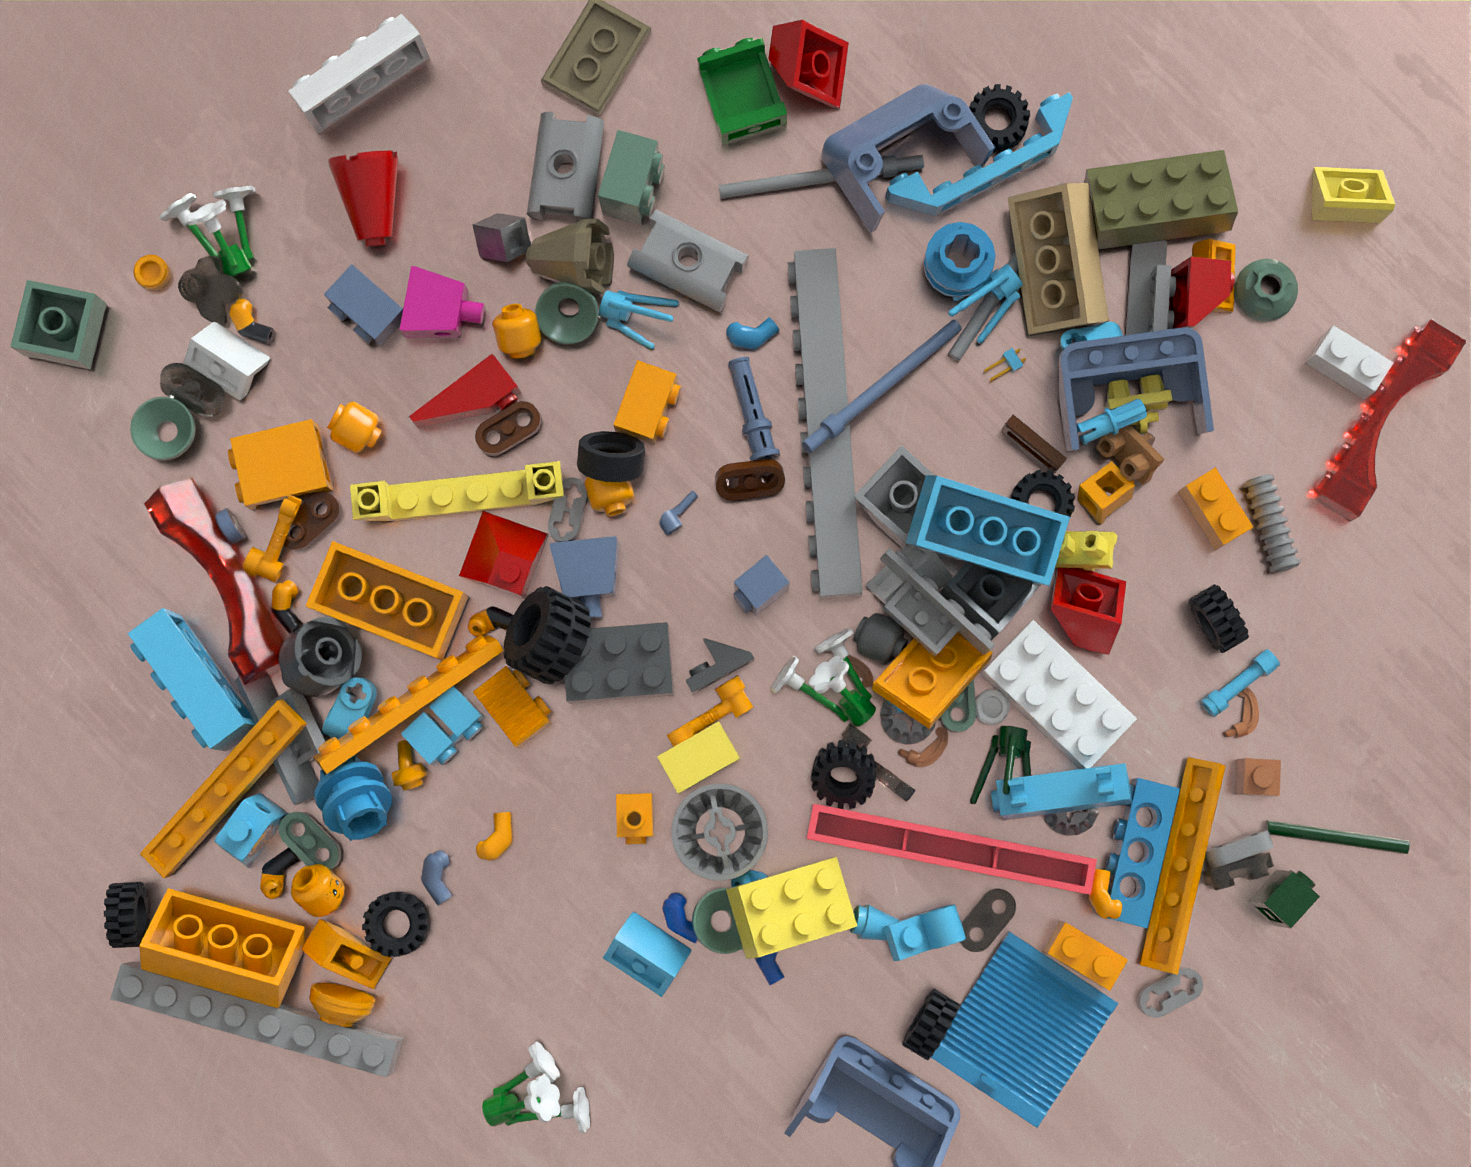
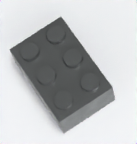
M667 622L589 628L590 634L580 659L569 674L564 676L566 702L569 704L674 696L669 625Z

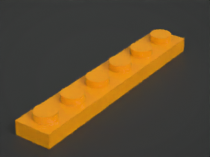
M483 635L474 638L466 644L465 648L467 650L456 658L452 655L442 660L436 666L438 670L429 677L420 676L407 686L408 691L398 698L392 696L383 701L377 707L379 711L368 719L366 716L359 718L348 727L349 732L338 740L336 737H333L324 742L318 748L319 753L313 757L319 767L328 774L504 650L498 640L489 635L485 638Z
M277 700L142 850L140 855L163 879L170 877L306 727L307 723L284 700Z
M1191 757L1187 759L1140 962L1142 966L1178 975L1226 766L1223 764Z

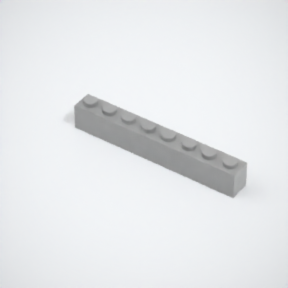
M136 962L120 965L110 998L111 1000L383 1077H388L394 1073L403 1042L402 1037L353 1024L352 1027L328 1024L320 1020V1016L317 1013L281 1004L278 1009L141 970V964Z

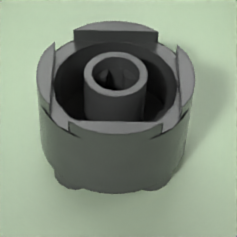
M318 617L307 622L289 635L280 648L279 666L283 683L287 687L293 688L307 696L318 697L331 693L350 680L359 670L362 650L357 637L354 638L347 630L349 627L344 622L332 617Z

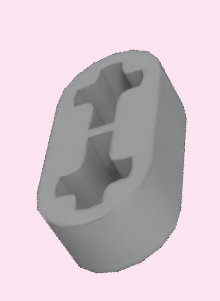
M567 478L562 481L563 491L571 490L572 485H576L578 492L582 494L581 498L574 499L571 509L567 508L568 498L566 495L555 499L548 521V531L556 542L574 541L580 533L588 502L585 485L580 479ZM565 513L570 514L569 525L574 527L572 532H566L565 536L561 537L555 525L556 523L562 524Z
M1264 830L1208 849L1205 856L1210 869L1267 851L1274 846L1268 830Z
M1179 968L1178 975L1168 973L1140 989L1137 995L1138 1008L1150 1017H1162L1200 996L1203 990L1202 978L1198 972L1190 968ZM1184 975L1186 978L1194 979V983L1190 985L1192 990L1190 993L1184 990H1178L1173 993L1172 988L1181 983L1180 976ZM1151 991L1156 995H1161L1165 992L1168 994L1167 997L1159 1001L1160 1008L1158 1010L1152 1006L1146 1007L1145 1003L1150 1000L1148 993Z

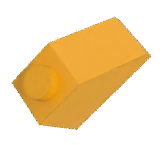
M322 919L318 920L301 949L321 967L371 989L375 988L392 959L389 956L381 955L379 951H374L370 944L350 932Z

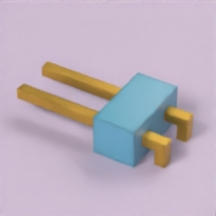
M1013 348L1002 354L1003 358L984 369L987 372L1003 361H1006L1009 367L990 378V381H993L1009 370L1014 373L1023 367L1022 362H1025L1026 358L1020 360L1016 354L1021 351L1020 349L1015 351Z

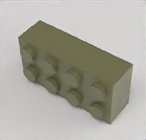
M1224 150L1086 170L1084 183L1089 185L1098 249L1231 231L1238 214Z

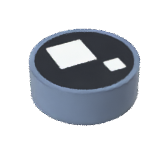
M229 508L216 513V522L230 543L235 544L245 538L240 523Z

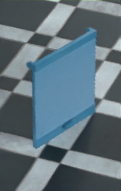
M1008 931L995 954L959 1007L951 1027L947 1030L946 1036L940 1042V1046L935 1050L931 1058L1038 1128L1051 1105L1094 1042V1039L1117 1007L1118 1002Z

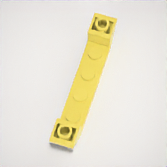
M560 461L525 465V470L394 485H389L386 481L350 485L353 520L400 521L526 507L564 497Z

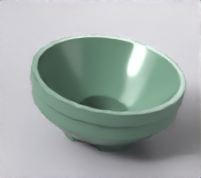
M1259 259L1251 262L1238 274L1234 284V298L1237 306L1249 318L1261 322H1270L1282 318L1294 306L1298 295V283L1294 273L1284 263L1274 259ZM1266 276L1276 278L1280 284L1279 292L1275 295L1264 293L1261 289L1262 278Z
M560 281L546 288L540 295L535 308L540 330L545 336L557 343L575 344L583 341L591 335L598 322V304L593 294L589 290L570 282ZM564 298H572L577 301L579 311L574 315H566L561 312L559 302Z
M156 397L144 402L134 413L130 426L134 445L140 452L156 460H171L181 456L192 445L196 431L195 421L188 408L178 400L170 397ZM172 422L177 427V436L172 441L164 442L159 437V429L163 424Z
M729 888L715 889L706 893L699 900L692 914L693 931L698 941L708 950L720 954L734 953L743 949L726 891ZM717 911H724L730 917V927L724 932H717L711 925V917Z

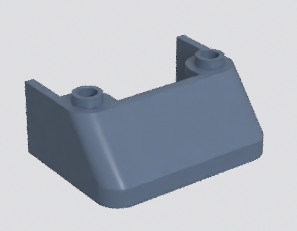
M921 84L826 139L821 152L823 162L870 234L876 231L885 213V210L868 186V183L876 179L882 170L883 160L878 152L882 148L934 119L941 129L953 132L975 166L981 165L982 168L985 166L995 146L962 99L932 85Z
M1182 327L1080 341L1066 346L1059 357V402L1066 452L1079 450L1075 416L1083 415L1093 407L1095 401L1094 385L1109 384V382L1117 380H1138L1145 376L1157 374L1162 376L1164 390H1171L1172 400L1178 402L1193 400L1197 434L1214 431L1203 342L1199 333L1194 329Z
M844 1036L833 1046L807 1088L784 1134L791 1137L805 1116L817 1123H826L832 1119L837 1111L895 1148L896 1152L892 1159L893 1167H941L961 1114L958 1106L952 1099L859 1040Z

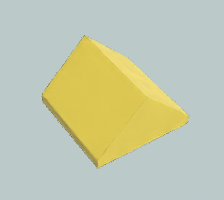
M1314 167L1312 179V220L1381 223L1394 210L1395 202L1383 170Z

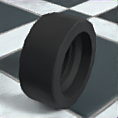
M610 431L589 433L579 440L577 467L583 475L604 482L631 481L640 477L643 473L645 446L638 438L624 433Z

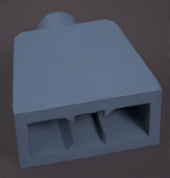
M616 536L550 543V550L562 593L586 605L590 611L589 616L591 619L602 617L600 598L615 596L619 549Z

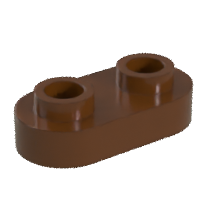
M516 402L478 426L475 433L476 443L484 453L492 456L500 455L533 436L539 430L541 425L540 413L529 402ZM523 415L530 417V422L527 426L518 425V419ZM492 433L500 435V440L496 444L488 442V437Z
M773 459L726 464L719 468L715 474L717 493L726 500H741L774 495L785 484L783 467ZM763 472H772L769 476L761 475ZM729 477H737V479L733 481L727 480V478Z
M318 492L311 495L300 505L287 533L284 546L293 551H303L309 548L339 521L342 513L339 501L327 492ZM325 503L327 505L326 513L318 515L316 512L317 506ZM295 526H299L301 534L297 538H291L290 530Z

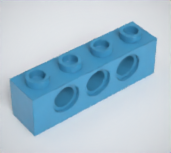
M1133 778L1131 784H1129L1132 804H1125L1123 819L1118 818L1116 821L1113 839L1118 840L1115 854L1109 853L1105 870L1110 871L1108 894L1111 899L1120 900L1122 903L1120 917L1112 920L1148 928L1180 788L1141 778ZM1142 807L1148 808L1153 816L1151 824L1145 828L1140 826L1136 820V814ZM1136 841L1144 847V856L1138 862L1132 861L1128 855L1129 846ZM1127 876L1132 877L1136 882V891L1129 897L1124 896L1120 891V883Z

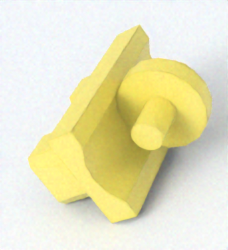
M1159 374L1141 378L1139 381L1141 394L1130 396L1127 380L1109 382L1107 386V402L1103 409L1109 408L1112 410L1135 399H1140L1145 405L1146 412H1149L1146 418L1130 424L1131 426L1135 425L1139 434L1147 433V423L1159 421L1158 412L1155 410L1167 409L1168 402L1172 401L1171 390H1164Z
M1066 531L1055 568H1083L1086 571H1093L1096 568L1112 569L1113 549L1118 535L1115 532Z

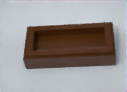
M1014 414L1003 426L1002 432L1048 470L1054 471L1053 473H1056L1067 460L1063 454Z

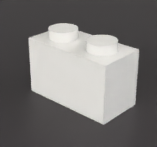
M1333 325L1322 335L1305 363L1362 399H1366L1376 392L1394 362Z

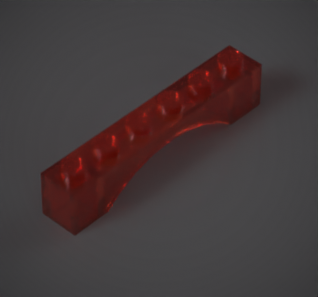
M1431 319L1421 327L1418 325L1413 327L1404 342L1409 345L1403 356L1400 354L1396 355L1392 361L1394 363L1388 371L1391 374L1385 385L1381 383L1376 392L1370 396L1369 401L1373 402V405L1367 414L1362 412L1351 428V430L1355 431L1354 436L1349 443L1344 441L1335 453L1333 459L1338 462L1331 472L1326 470L1319 479L1315 488L1320 491L1314 500L1350 522L1360 517L1377 489L1375 474L1376 448L1381 429L1389 413L1398 401L1412 388L1449 371L1467 342L1466 340Z
M193 477L159 487L144 505L160 534L176 542L191 554L206 570L217 587L229 622V647L227 655L243 684L247 685L277 673L280 670L279 652L284 640L272 621L270 612L265 608L258 596L253 582L248 578L237 553L232 549L230 543L220 530L203 492L198 488Z

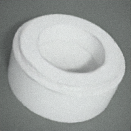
M990 689L983 691L975 699L976 718L983 724H998L1009 713V701L998 690Z

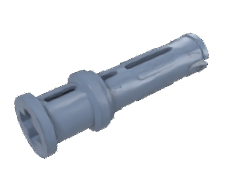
M749 357L733 359L728 362V367L731 371L737 398L745 424L742 425L743 436H747L752 455L749 459L750 461L775 459L780 456V451L775 448L770 431L773 428L772 422L769 421V418H765Z

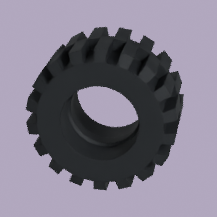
M549 586L537 588L522 601L509 623L503 645L505 663L511 668L544 684L550 685L555 681L559 682L577 664L586 647L591 625L589 609L586 605Z

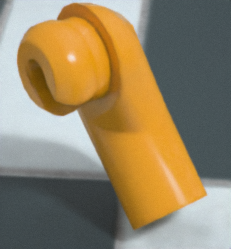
M1095 869L1089 901L1100 917L1104 919L1108 917L1117 919L1122 912V903L1120 900L1111 899L1108 894L1110 871Z

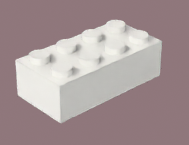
M1034 620L1028 623L980 673L993 687L1002 692L1008 701L1079 769L1091 768L1137 720L1130 711Z

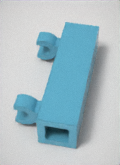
M1125 763L1012 778V780H1008L1010 787L1008 795L1003 794L1004 781L996 780L997 790L991 791L994 812L1000 811V816L1004 820L1132 804L1128 771Z

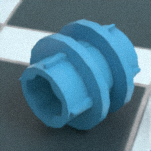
M964 222L947 224L936 231L928 242L923 262L925 275L933 288L946 296L957 298L970 296L981 289L990 278L996 255L993 242L986 232L979 227ZM949 253H963L964 258L971 262L970 266L967 268L956 267L955 263L948 258Z
M354 755L328 774L320 770V781L315 788L314 799L317 807L322 811L324 824L330 831L344 834L350 841L362 840L378 833L387 825V813L392 805V795L384 784L383 775L376 765L362 762Z

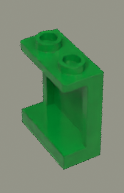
M745 38L736 42L733 47L724 50L712 48L697 58L698 71L722 145L787 125V111L777 91L766 57L763 38L756 40L754 38Z

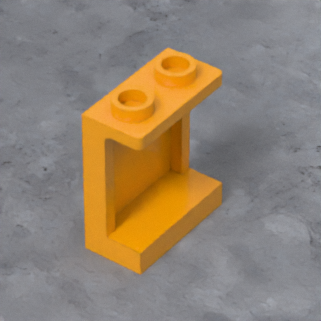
M313 419L230 438L232 449H228V458L231 468L233 470L237 469L239 482L235 483L236 495L239 502L244 503L250 510L259 509L258 505L283 500L284 498L287 499L288 495L295 497L312 492H333L319 425Z

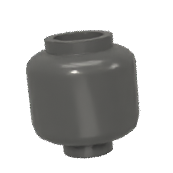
M880 613L872 614L869 618L864 616L853 638V641L857 643L859 654L883 665L889 664L908 645V640L904 638L905 629L895 620Z

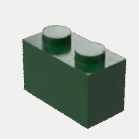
M1276 870L1248 902L1274 926L1291 929L1320 896L1313 890L1315 883L1303 872L1298 871L1295 873L1292 870Z

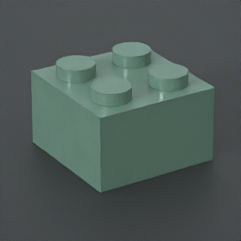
M617 130L598 193L602 215L642 225L644 216H651L655 203V196H652L654 183H661L665 164H662L664 155L659 151L657 140Z
M27 280L10 347L23 356L91 369L107 303L94 293Z

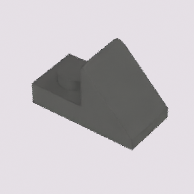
M703 638L715 664L709 666L708 662H704L689 671L691 677L686 679V683L692 694H695L754 661V657L749 651Z

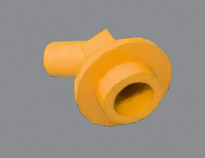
M407 740L399 741L397 744L399 769L391 774L393 785H401L404 791L422 785V777L427 775V771L422 762L412 763V746Z

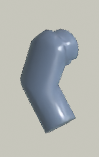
M440 850L426 856L421 875L422 884L437 906L452 897V894L441 880L443 869L449 865V857Z

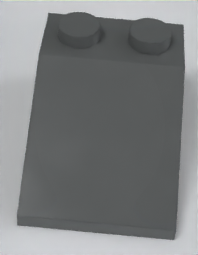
M966 562L938 593L947 601L952 599L957 602L965 611L963 616L973 625L978 623L990 633V640L992 641L1041 584Z

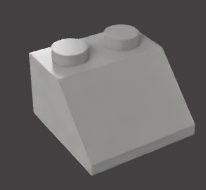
M901 445L855 494L854 499L876 525L904 549L908 545L906 540L926 475L934 474Z

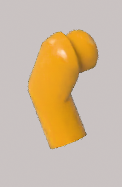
M511 812L493 813L494 832L485 841H480L476 846V854L480 859L488 861L498 859L510 847L512 843Z

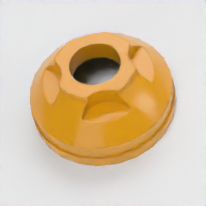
M318 982L313 983L310 988V1002L318 1012L320 1020L328 1024L352 1027L353 1023L371 1014L375 1004V998L370 994L341 984Z

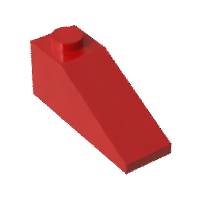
M492 353L412 413L409 418L418 428L493 414L499 409L502 411L518 401L516 396L521 391Z

